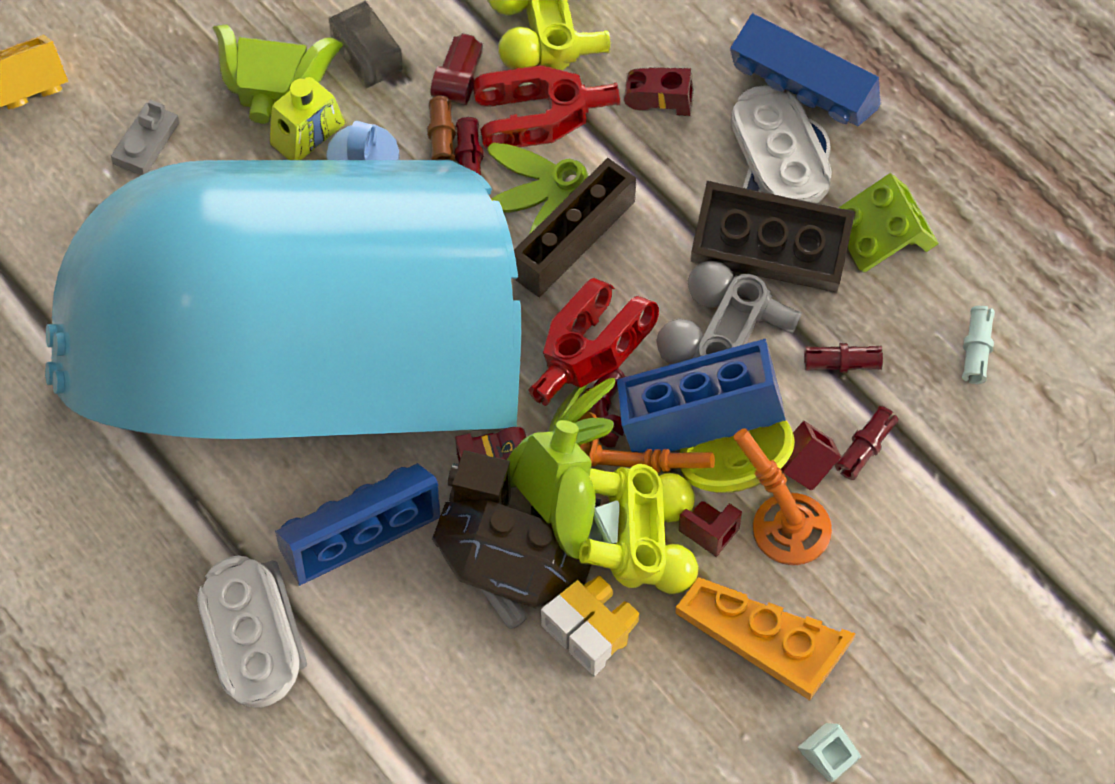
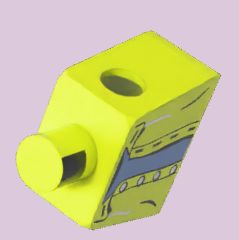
M312 77L293 81L290 85V91L276 101L271 108L270 145L288 160L304 159L345 125L335 97Z

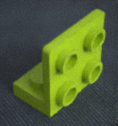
M889 173L838 207L855 211L848 249L859 270L862 272H867L908 244L913 245L916 243L926 252L939 244L908 186L892 173Z

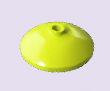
M787 420L774 423L768 427L748 430L769 460L775 461L777 467L781 469L790 458L794 449V435ZM734 436L704 442L691 448H682L679 452H713L715 457L713 468H680L684 478L691 485L699 489L715 493H733L761 484L755 476V467L734 440Z

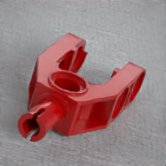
M542 65L482 74L473 81L474 97L476 103L481 106H498L547 99L549 101V109L546 110V113L517 117V114L510 115V118L494 120L484 124L480 129L482 144L487 149L493 143L517 147L554 143L585 124L586 113L589 112V109L612 105L619 106L620 93L619 89H617L618 83L585 87V84H581L579 74ZM522 83H532L526 86H518ZM487 88H496L490 91H483Z
M592 278L588 280L551 321L543 350L548 369L528 389L531 397L540 404L542 402L544 406H547L564 384H573L582 388L618 369L656 325L659 317L658 304L641 296L633 297L595 340H588L583 335L592 325L596 326L598 324V318L610 304L612 289H615L613 285L599 279Z

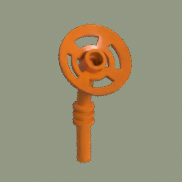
M587 411L578 421L597 417L594 413ZM599 438L578 445L591 459L592 467L598 464L631 468L637 464H645L652 467L657 473L661 471L668 473L670 469L713 468L715 464L713 452L670 453L669 449H663V451L655 449L654 452L652 449H647L645 453L604 450L598 444Z
M747 429L739 430L734 435V440L755 467V476L759 479L765 490L769 493L772 492L774 495L759 507L754 517L753 535L758 547L770 559L786 565H802L817 559L826 550L831 539L832 525L828 513L813 498L800 493H790L785 484L787 478L781 469L777 467L776 462L766 457ZM796 501L804 503L811 507L818 514V516H814V514L807 507L801 504H797ZM779 504L781 510L775 515L774 521H764L767 512L773 506ZM812 529L822 531L819 540L812 547L805 550L802 542L810 536ZM771 534L778 543L790 547V551L779 549L769 541L767 536Z

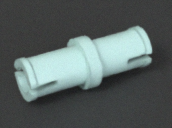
M980 305L974 306L970 310L969 333L964 338L963 343L966 358L962 379L964 381L969 380L971 384H982L987 381L988 357L993 352L994 347L991 332L995 311L992 308L988 310L987 306Z

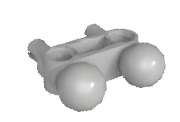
M708 260L699 263L691 271L688 278V289L693 300L705 307L714 308L719 306L705 334L703 335L700 327L692 321L681 318L675 319L665 324L658 332L656 339L657 348L661 358L671 365L744 345L747 343L756 323L762 320L793 334L802 312L772 299L771 290L766 288L765 283L759 277L751 274L735 275L734 277L731 269L724 263ZM739 297L749 298L752 302H745Z

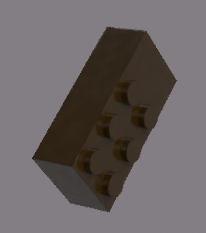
M707 181L691 250V262L699 264L708 260L719 261L728 266L731 271L837 293L855 211Z

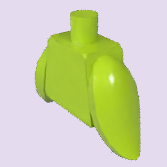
M227 24L213 26L218 40L219 66L222 80L230 92L238 94L241 105L250 107L248 117L260 124L270 121L273 104L290 91V85L293 81L312 77L320 83L333 58L344 45L341 41L332 37L317 41L308 50L306 45L239 37L237 42L234 32Z
M560 420L556 422L554 431L534 433L526 437L512 451L507 461H510L511 488L517 487L547 523H552L560 548L567 555L579 559L580 546L583 541L589 538L595 513L596 495L590 479L592 463L589 456L576 443L579 427L571 421Z

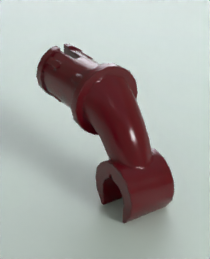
M618 368L595 382L593 387L610 378H615L613 388L596 402L588 412L594 413L597 418L612 420L614 423L612 430L623 436L624 430L621 417L613 414L609 415L607 412L611 408V399L618 391L617 379L626 377ZM587 388L583 395L592 388ZM610 432L600 437L599 442L606 447H615L619 436Z

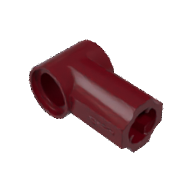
M462 33L458 37H453L443 66H437L434 72L430 89L431 97L445 96L451 102L463 105L468 104L473 90L474 73L483 53V43L469 34Z

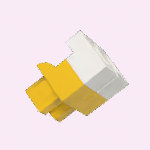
M601 576L595 577L585 585H582L577 580L541 609V626L566 650L569 648V653L594 677L605 667L607 659L618 649H623L628 645V634L639 622L638 611L628 602H622L612 612L603 605L613 596V590Z

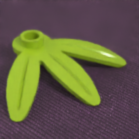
M493 143L487 148L488 154L507 169L525 177L539 179L516 186L491 198V201H499L503 213L525 210L547 200L536 216L530 233L588 177L585 166L573 159H564L555 165L548 159L517 146ZM576 175L573 180L565 182L568 176Z
M610 378L596 385L579 399L578 397L587 385L582 388L576 387L558 407L548 432L554 431L557 421L567 420L579 427L576 439L578 445L609 434L614 427L612 420L605 418L578 420L613 388L615 378Z

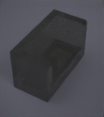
M366 0L329 17L330 37L344 44L339 52L365 89L403 70L402 49Z

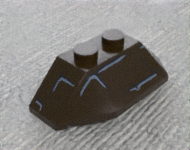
M491 500L445 502L432 537L436 547H439L444 559L459 582L535 609L550 603L577 580L582 585H585L591 568V564L581 563L579 559L567 555L560 548L552 523H547L544 519Z

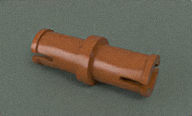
M436 96L430 99L428 103L430 124L427 127V135L431 140L432 146L431 160H451L455 162L453 139L456 136V126L452 123V102L448 100V97Z

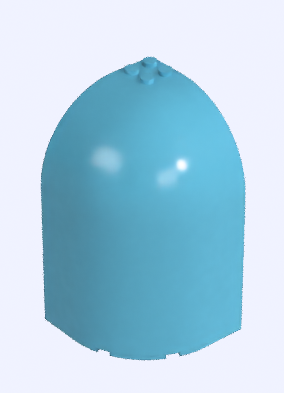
M204 160L172 164L147 172L114 191L95 208L73 237L63 257L53 294L52 324H47L46 344L47 347H52L51 362H46L45 365L47 385H53L54 393L59 396L69 409L87 419L132 431L178 437L260 439L517 427L521 356L520 300H513L511 279L518 278V271L512 239L499 201H491L488 194H491L492 188L481 175L451 160Z

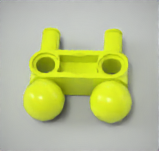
M488 0L492 9L504 15L520 13L526 7L530 29L520 26L509 29L502 36L498 44L499 57L503 64L511 70L533 67L537 64L539 66L564 70L570 63L576 62L579 55L610 52L611 43L608 30L590 33H577L574 30L567 0Z
M637 464L630 469L620 467L614 472L591 468L590 479L595 493L608 496L609 503L617 500L619 502L618 541L616 544H609L587 538L586 541L582 542L579 549L580 562L611 569L616 580L628 588H637L644 583L655 585L659 590L667 594H679L689 590L698 576L697 560L694 554L686 547L679 544L665 545L664 522L679 521L680 514L684 509L692 510L695 494L690 482L676 473H665L659 476L652 467L645 464Z

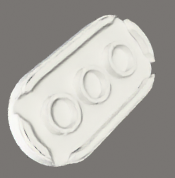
M757 86L743 92L733 107L731 125L761 192L813 203L820 202L829 190L832 170L800 101L788 91L785 94L770 86Z
M228 557L215 564L205 576L207 580L203 587L200 586L197 596L199 613L219 680L225 692L240 704L248 707L259 708L269 706L282 699L294 685L299 671L298 651L272 573L264 565L248 557Z

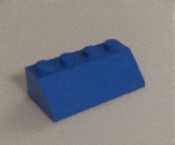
M754 13L750 15L730 47L732 61L739 71L749 76H752L754 73L764 78L765 82L777 91L783 92L787 90L797 95V99L808 107L815 108L816 105L828 111L830 117L839 123L847 124L850 122L859 126L874 114L881 105L878 76Z
M766 338L617 379L622 428L631 452L645 453L647 449H652L653 452L655 449H660L661 451L669 449L671 452L682 448H691L715 439L732 437L741 429L752 430L759 427H768L774 423L786 420L782 397Z
M418 463L408 468L400 467L392 471L387 478L375 484H364L358 487L351 495L339 501H328L321 505L314 513L303 518L297 517L285 522L280 529L275 531L279 550L299 586L439 519L441 514L438 481L433 474Z

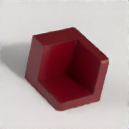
M803 420L793 432L794 449L781 470L807 489L814 490L842 456L832 438Z
M701 501L692 512L684 509L680 514L678 531L717 557L739 531L742 511L729 503L722 512H719L705 501Z

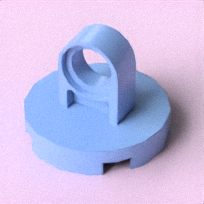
M356 120L353 125L347 126L334 135L328 144L326 158L327 160H400V154L396 139L386 129L375 124Z

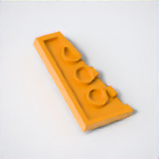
M700 577L697 578L684 595L675 610V614L809 701L855 637V633L841 629L840 632L822 625L820 620L806 616V619L783 611L784 608L769 602L767 605L748 599L747 594Z

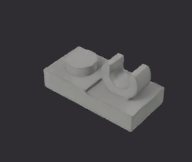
M149 100L148 103H145L135 121L112 153V163L139 175L147 173L179 124L178 115L165 110L163 104Z

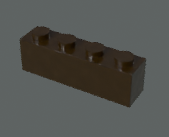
M607 157L514 249L518 278L514 280L540 298L635 203L636 177Z

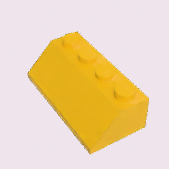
M45 35L0 50V107L6 105L7 109L10 110L28 103L27 97L37 93H41L42 97L55 94L62 90L61 84L69 82L53 40Z

